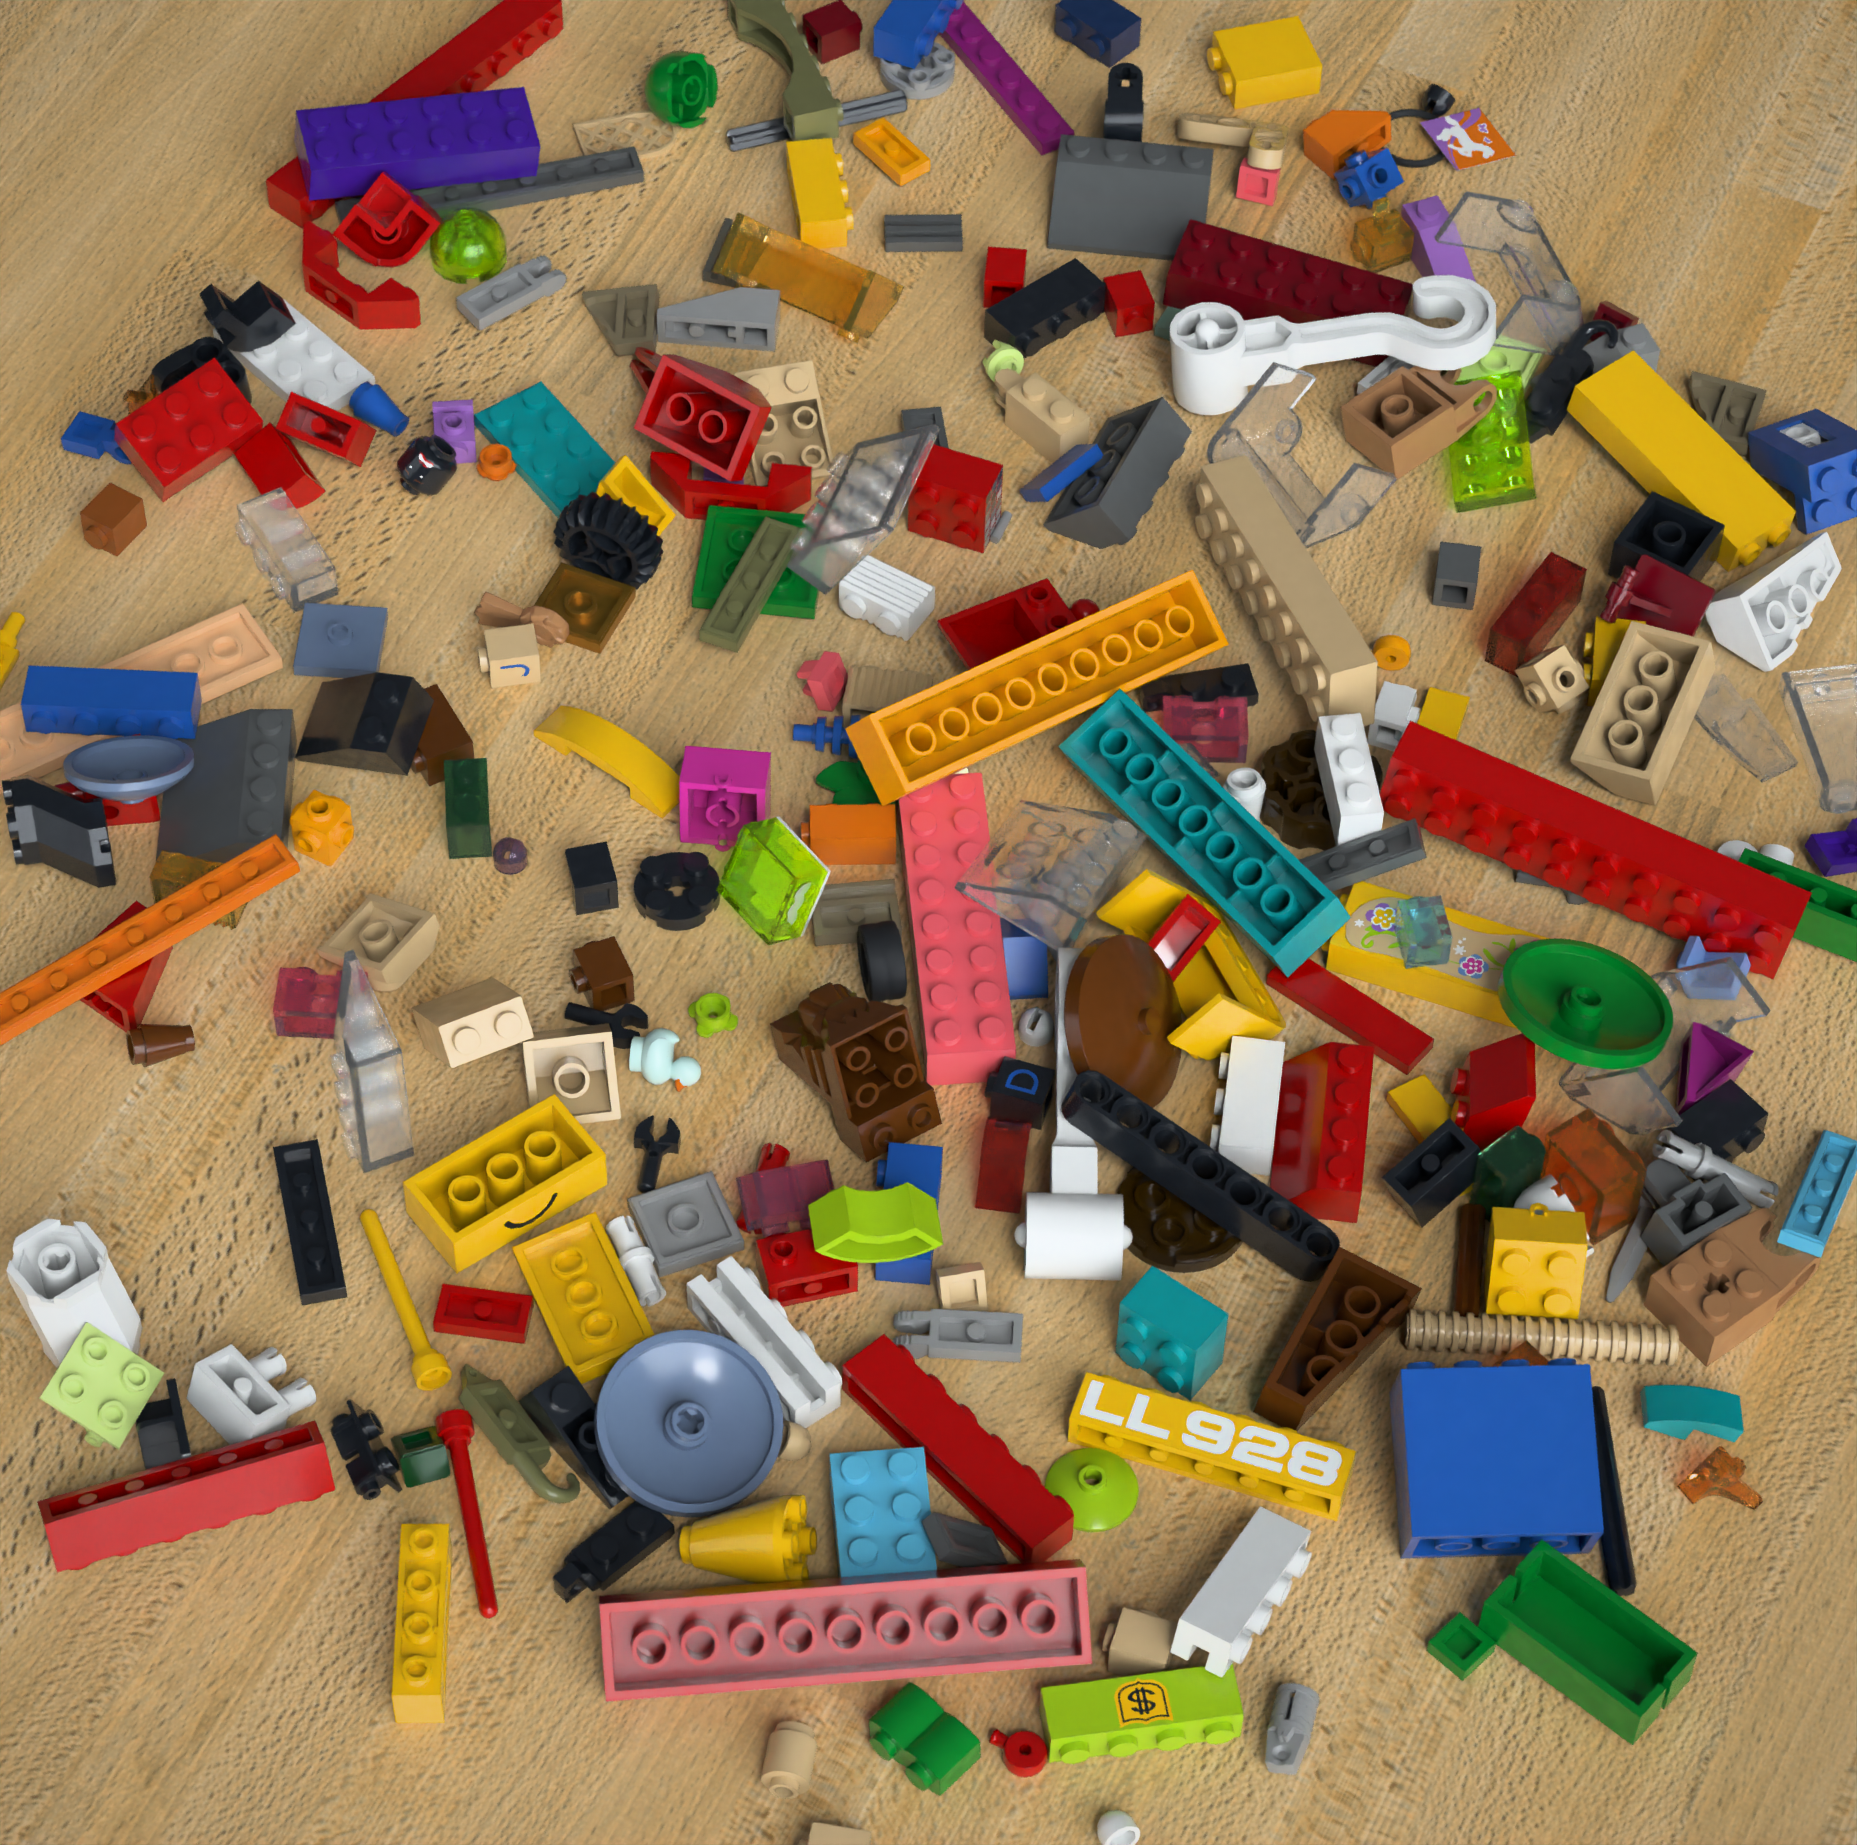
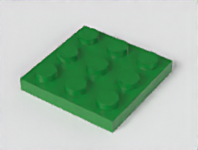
M709 505L692 593V607L713 608L765 517L802 528L803 539L760 614L815 619L830 531V517Z

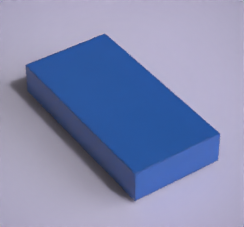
M1077 444L1019 491L1026 502H1048L1101 460L1104 455L1097 444Z

